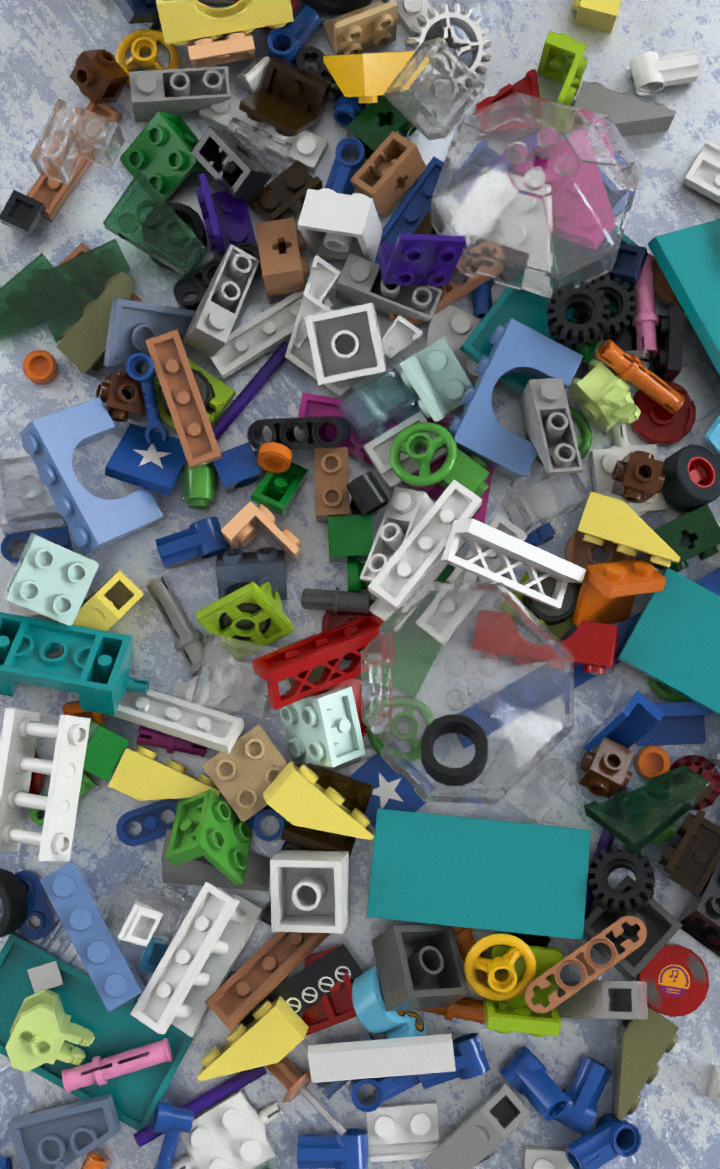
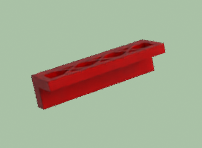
M369 613L252 660L254 673L267 682L271 707L275 710L394 661L390 623ZM381 640L382 654L372 658L367 657L366 655L373 643ZM351 652L355 654L348 668L343 670L337 668L344 655ZM319 665L326 667L319 680L312 683L307 681L314 667ZM290 677L296 679L290 691L280 696L278 682Z

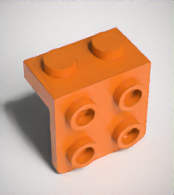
M642 559L587 565L572 623L578 627L581 621L603 624L623 622L630 617L637 594L663 591L667 579L656 571L652 564Z

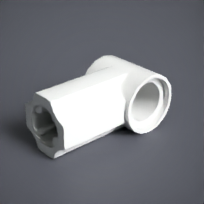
M649 51L640 53L630 60L636 94L639 96L653 95L666 86L696 82L698 78L699 63L697 54H694L693 51L658 56V53Z

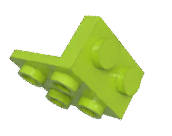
M549 31L546 38L537 76L563 85L549 127L550 130L555 131L559 122L564 124L566 122L573 98L576 96L583 79L588 59L583 58L587 44L576 41L567 34H557Z
M528 945L536 959L534 980L563 960L562 952L558 948ZM491 946L489 959L503 956L511 946ZM522 955L514 963L517 983L522 979L526 968ZM499 969L496 972L502 973L506 969ZM553 974L547 978L552 984L545 990H542L539 986L533 989L535 997L531 1000L534 1005L541 1003L546 1007L550 1004L548 996L554 991L558 993L559 986ZM487 978V979H486V987L492 989V988L490 987L489 983H488V978ZM525 992L507 1001H492L484 998L483 1012L487 1030H494L500 1034H509L511 1032L529 1033L535 1037L560 1035L561 1020L557 1007L548 1013L534 1012L527 1006Z

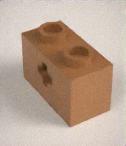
M392 131L350 181L357 193L373 198L376 211L385 217L427 167L417 146Z
M295 218L256 223L262 277L267 297L304 291V277L310 275L307 256L301 257L300 251L306 250V244L300 230L297 231Z
M348 447L314 448L315 513L317 523L328 522L327 516L350 515L349 491L346 488L347 484H349Z

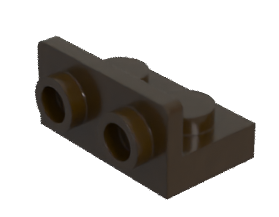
M297 160L267 184L254 201L248 200V205L263 222L292 217L296 220L297 214L302 211L307 190L322 189V181L318 176L313 178Z

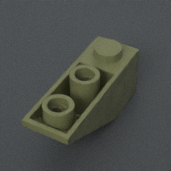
M123 271L109 278L104 286L105 290L97 300L94 299L85 306L82 312L83 316L75 325L69 326L62 333L61 342L56 346L84 374L97 377L106 367L103 364L112 297L131 300L136 280Z
M647 1006V1020L622 1019L617 1027L611 1110L621 1121H623L626 1114L631 1115L636 1110L640 1102V1091L645 1083L650 1084L659 1071L657 1063L664 1052L669 1053L673 1049L678 1039L676 1032L679 1027L649 1006Z

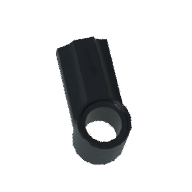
M372 471L360 475L346 486L352 496L350 508L354 515H363L365 517L372 514L374 516L379 509L390 502Z

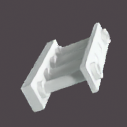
M453 480L368 585V591L377 597L368 609L369 612L390 623V627L396 631L449 565V563L441 559L454 520L470 519L482 505L483 499L456 480ZM460 538L455 556L467 540Z
M5 708L0 740V851L20 852L22 843L40 847L39 861L69 862L91 718L60 714L59 725L40 723L41 712ZM37 737L56 739L53 761L34 758ZM32 772L51 775L48 796L29 793ZM26 808L45 811L42 832L23 829Z
M205 882L130 1015L158 1034H165L170 1024H172L188 1036L194 1037L210 1009L205 1001L224 984L265 910L236 892L231 896L213 884Z

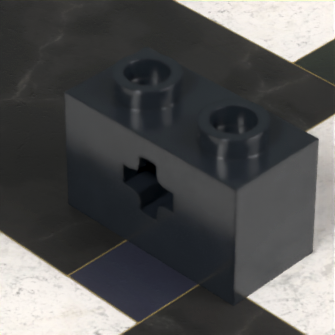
M209 126L191 152L234 198L254 201L272 177V174L230 131Z

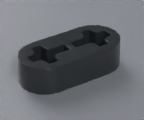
M309 46L304 47L298 52L296 56L297 67L324 81L327 79L331 84L336 83L323 63V56L326 55L321 50ZM307 60L311 63L316 60V69L311 65L305 68V61ZM331 87L327 102L335 103L342 94L339 87L337 90Z

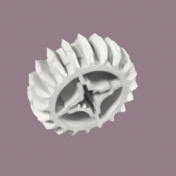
M446 2L440 4L439 13L434 6H430L427 9L428 17L420 13L416 18L420 26L412 24L409 28L410 33L415 37H407L405 40L407 46L414 48V50L409 51H415V62L408 68L409 72L419 69L421 73L416 77L415 81L420 83L426 78L428 83L425 86V90L430 91L437 84V95L440 96L444 94L446 86H448L449 94L455 96L458 86L461 91L467 92L469 90V82L473 85L478 84L480 79L477 73L484 75L488 70L482 62H489L492 58L491 54L483 51L492 46L491 40L482 39L489 32V28L484 27L479 30L477 25L481 22L482 18L477 16L472 21L469 18L472 9L469 7L463 14H460L459 3H455L452 6L451 12H449ZM440 24L439 42L431 44L430 47H424V39L428 30ZM451 24L461 28L469 39L458 38L455 34L454 26H451ZM446 42H448L449 48L458 49L450 57L447 51L439 50ZM472 52V60L466 72L456 75L459 56ZM426 58L439 61L446 75L436 72L429 65Z

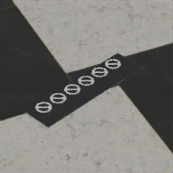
M343 943L279 984L240 1023H243L246 1027L255 1019L252 1013L265 1000L268 999L272 1003L279 996L299 1014L321 1000L325 994L329 995L331 993L329 990L338 981L341 983V986L345 985L342 977L346 972L351 980L363 972Z

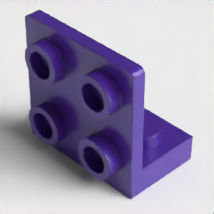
M199 174L201 186L195 187L211 251L218 250L219 255L227 251L230 244L236 246L240 243H250L258 249L246 200L234 198L226 190L210 194L206 174Z
M402 233L398 235L396 243H380L377 253L383 284L448 286L465 248V237Z

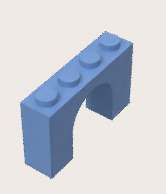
M511 318L503 326L498 325L489 342L494 346L489 356L483 355L475 370L479 377L474 386L469 385L461 399V404L465 405L460 417L456 415L453 417L447 430L454 437L453 441L456 442L457 448L467 456L473 454L480 458L487 466L518 481L527 477L536 458L537 451L533 443L508 431L496 419L491 403L492 392L496 382L502 375L523 373L535 379L562 378L564 387L567 388L572 382L583 355Z
M100 397L32 420L19 433L24 450L34 461L40 480L48 487L55 500L56 510L64 517L71 530L74 543L80 547L84 556L145 530L164 517L148 489L143 488L124 497L108 500L89 493L76 478L72 465L74 450L101 440L116 427Z
M72 861L40 879L47 896L108 1012L117 1011L139 998L145 989V985L133 962L126 958L112 935L96 903V900L99 898L83 868Z

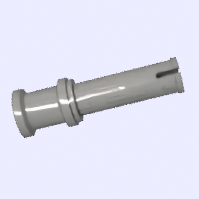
M166 576L158 577L149 582L146 587L176 639L174 642L176 651L182 653L190 667L189 675L191 677L199 675L218 662L217 659L210 656L202 641L204 638L202 632L193 628L179 600L172 591Z

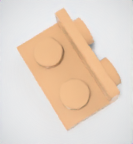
M232 32L223 34L222 37L215 40L211 38H198L188 43L192 68L212 67L256 59L251 33Z

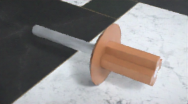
M286 1056L278 1063L266 1066L288 1090L283 1098V1103L291 1102L301 1094L340 1136L345 1134L347 1130L306 1088L311 1082L310 1070L303 1075Z

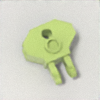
M593 359L589 362L588 374L582 380L573 377L569 391L584 415L599 430L607 433L616 423L624 422V424H631L638 420L641 415L638 406L634 405L635 403L629 392L630 387L627 382L622 381L617 375L615 376L601 361Z
M43 989L24 999L11 1026V1036L5 1048L12 1068L23 1072H28L46 1062L53 1065L56 1059L80 1066L86 1057L84 1050L64 1041L89 1047L95 1039L94 1034L87 1028L70 1022L71 1015L64 1012L59 993Z

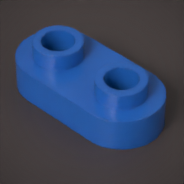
M165 799L123 814L116 825L118 838L128 846H138L164 837L166 830L172 829L173 822L166 823L163 820V813L166 810H171L175 815L178 801ZM134 821L139 822L142 827L138 835L130 831V825Z
M33 870L19 871L14 875L20 879L21 883L26 882L30 887L27 894V917L19 931L27 939L39 940L49 935L53 930L55 914L50 899L40 882V879H42L41 875ZM32 916H37L40 919L39 928H33L30 925V918Z

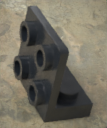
M670 305L664 316L658 315L659 324L656 326L658 353L652 355L650 351L649 359H640V361L649 362V371L662 380L672 382L682 371L684 310L681 305ZM632 320L617 337L612 335L610 338L623 351L637 350L636 328L632 326Z
M720 861L707 881L698 902L680 914L678 919L683 925L680 929L719 957Z

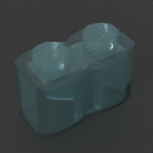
M394 367L374 379L367 386L348 396L338 404L340 413L348 421L351 429L362 443L368 439L372 441L387 432L386 427L397 421L400 424L416 413L414 408L417 407L418 400Z

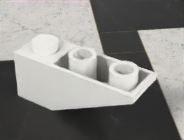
M395 487L361 573L360 579L362 581L372 582L434 505V502L426 492Z

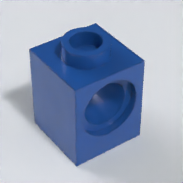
M249 442L221 452L223 459L214 461L226 494L263 479L262 468L257 463L259 450L253 451Z

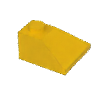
M415 51L323 56V63L345 97H358V103H377L378 96L391 95L414 61Z

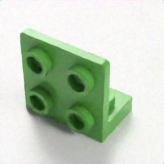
M212 789L178 802L166 859L172 865L177 866L204 856L236 886L241 885L245 879L252 828L246 821H241L235 811Z

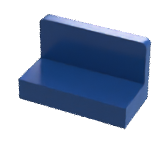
M637 691L597 727L583 748L588 752L607 737L629 749L660 722L664 713L640 691Z
M693 701L653 703L664 713V716L636 744L638 746L703 744L706 742L704 716L711 715V712Z

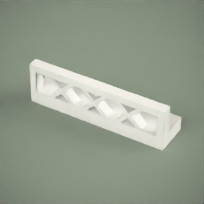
M473 518L454 520L441 559L554 609L561 608L568 583H583L586 569ZM460 538L469 542L473 552V556L465 560L455 556ZM491 552L497 554L502 568L494 572L489 571L484 556ZM519 565L525 566L530 580L523 584L517 583L512 570ZM547 577L557 580L552 598L545 595L540 581Z

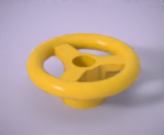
M141 29L130 33L121 41L115 58L116 62L129 75V70L139 67L146 70H167L158 62L157 42L162 43L168 50L169 65L167 69H178L179 53L176 45L172 43L165 44L162 32L154 29ZM131 46L133 56L125 59L126 52ZM129 77V79H128L127 82H126V83L129 84V85H130V77Z
M492 934L480 939L471 947L465 959L464 973L469 986L481 997L492 1001H507L523 994L527 986L534 980L536 959L530 947L520 938L509 934ZM491 946H511L503 956L493 959L479 957L485 949ZM522 955L526 968L522 979L517 983L514 963ZM475 969L487 973L488 983L492 989L484 986L478 980ZM499 969H506L502 973L496 972Z

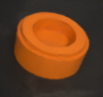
M35 350L25 357L23 371L32 383L46 385L56 378L58 364L49 352Z
M276 442L264 443L259 447L257 463L262 469L272 473H282L290 468L292 452L288 447Z
M647 746L640 749L635 755L634 768L637 774L645 780H660L669 772L670 758L662 748Z

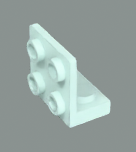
M446 336L400 363L403 369L400 371L404 383L409 389H415L420 397L418 404L421 411L427 418L432 417L435 423L443 419L450 411L462 405L461 399L469 385H475Z
M31 532L3 596L10 602L71 626L94 579L99 563Z
M342 686L317 696H308L280 708V716L284 722L288 738L287 748L294 762L335 767L366 754L352 686Z

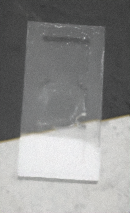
M235 117L229 121L227 131L232 132L271 174L278 176L285 170L292 144Z

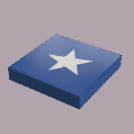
M130 423L105 467V476L170 496L187 463L180 439L169 436L168 442L163 441L162 433L153 431L154 443L149 444L145 439L147 428Z
M392 741L385 746L393 752L402 753ZM378 753L350 776L374 787L364 814L369 818L370 824L374 828L376 825L377 808L416 812L436 795L411 763H393L382 758Z

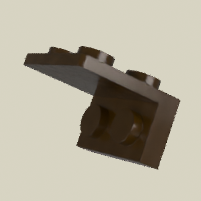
M311 763L307 764V767L319 778L316 783L325 790L329 786L335 789L345 799L342 804L351 812L357 808L365 814L374 789L372 785ZM287 821L281 838L283 841L312 851H349V858L356 839L355 837L294 826L289 821Z

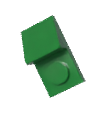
M291 462L290 468L285 472H267L253 492L250 500L258 505L263 504L267 509L287 517L292 500L305 481L308 469Z

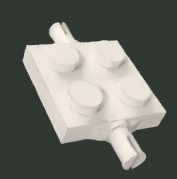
M626 425L613 426L615 445L611 448L591 450L589 452L594 492L624 501L639 517L646 513L663 512L666 510V502L661 491L644 503H632L624 500L622 496L611 493L614 484L612 473L618 460L621 461L630 452L644 451L652 454L654 459L659 461L657 444L640 446L628 444Z
M241 1089L193 1116L190 1133H180L187 1146L188 1155L172 1163L171 1169H253L275 1156V1148L267 1136L265 1125L283 1115L281 1107L275 1101L258 1112L248 1103Z

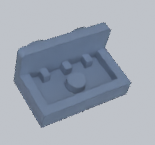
M264 547L256 552L243 553L241 550L233 549L217 555L216 577L219 599L223 591L230 585L239 582L251 583L253 581L257 585H261L268 581L271 585V593L277 590L281 600H287L284 550Z

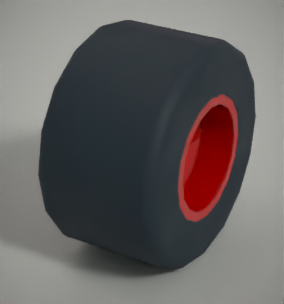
M689 445L664 460L661 474L665 475V480L661 492L663 497L675 508L691 512L709 504L720 496V461L708 449L702 446Z

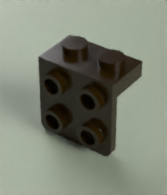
M274 56L270 58L261 90L242 99L239 109L247 113L250 119L273 126L275 131L283 136H297L321 120L332 84Z
M701 809L698 810L696 815L688 813L677 831V834L682 836V839L677 846L671 843L659 864L665 867L661 873L662 875L696 896L700 895L720 861V827L705 819L706 812Z

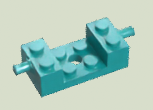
M0 612L1 695L13 697L18 683L21 682L78 693L81 710L115 716L120 699L126 691L148 693L150 680L130 677V671L134 663L132 636ZM52 651L63 653L61 657L56 659L45 657L46 654Z

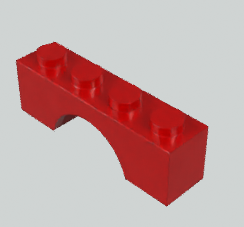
M479 608L473 649L481 653L482 659L501 661L502 656L514 657L515 663L521 665L535 666L536 661L550 662L549 668L570 671V665L584 667V673L605 675V670L614 671L619 628L617 625L581 621L576 631L567 639L554 644H542L530 640L523 634L517 616L513 612Z

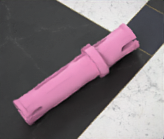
M651 254L647 255L637 284L633 283L636 295L634 301H637V307L635 309V316L632 319V326L636 328L637 350L647 349L649 356L650 351L652 355L658 353L656 326L659 324V316L655 314L653 256Z
M164 1038L161 1041L130 1049L106 1058H102L101 1055L92 1058V1062L70 1069H63L61 1073L64 1089L69 1093L95 1083L99 1086L105 1085L108 1079L136 1072L163 1062L172 1061V1052L167 1038Z

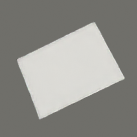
M57 961L27 969L34 993L64 984Z

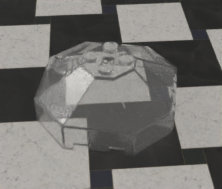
M516 92L458 120L431 199L430 222L438 235L465 237L466 245L457 263L461 274L475 278L476 273L495 278L494 283L518 290H521L522 286L541 290L540 296L551 298L553 293L557 295V290L561 286L567 291L568 283L574 282V286L577 288L580 286V281L588 283L613 270L643 167L609 115ZM536 156H539L541 159H549L546 166L547 169L543 170L540 166H532L535 163Z
M430 581L422 583L412 593V596L379 627V634L361 651L362 722L385 745L381 749V758L397 774L401 773L415 788L413 791L423 801L497 804L511 788L523 779L573 729L574 654L502 582ZM469 674H475L476 680L482 681V687L476 688L475 693H470L469 687H463V680H468ZM460 714L473 719L483 728L488 739V758L483 772L473 782L463 786H446L436 782L426 773L421 762V738L425 728L435 719L445 715ZM448 733L440 736L435 741L433 754L441 765L449 768H461L473 760L475 746L467 736L459 733Z

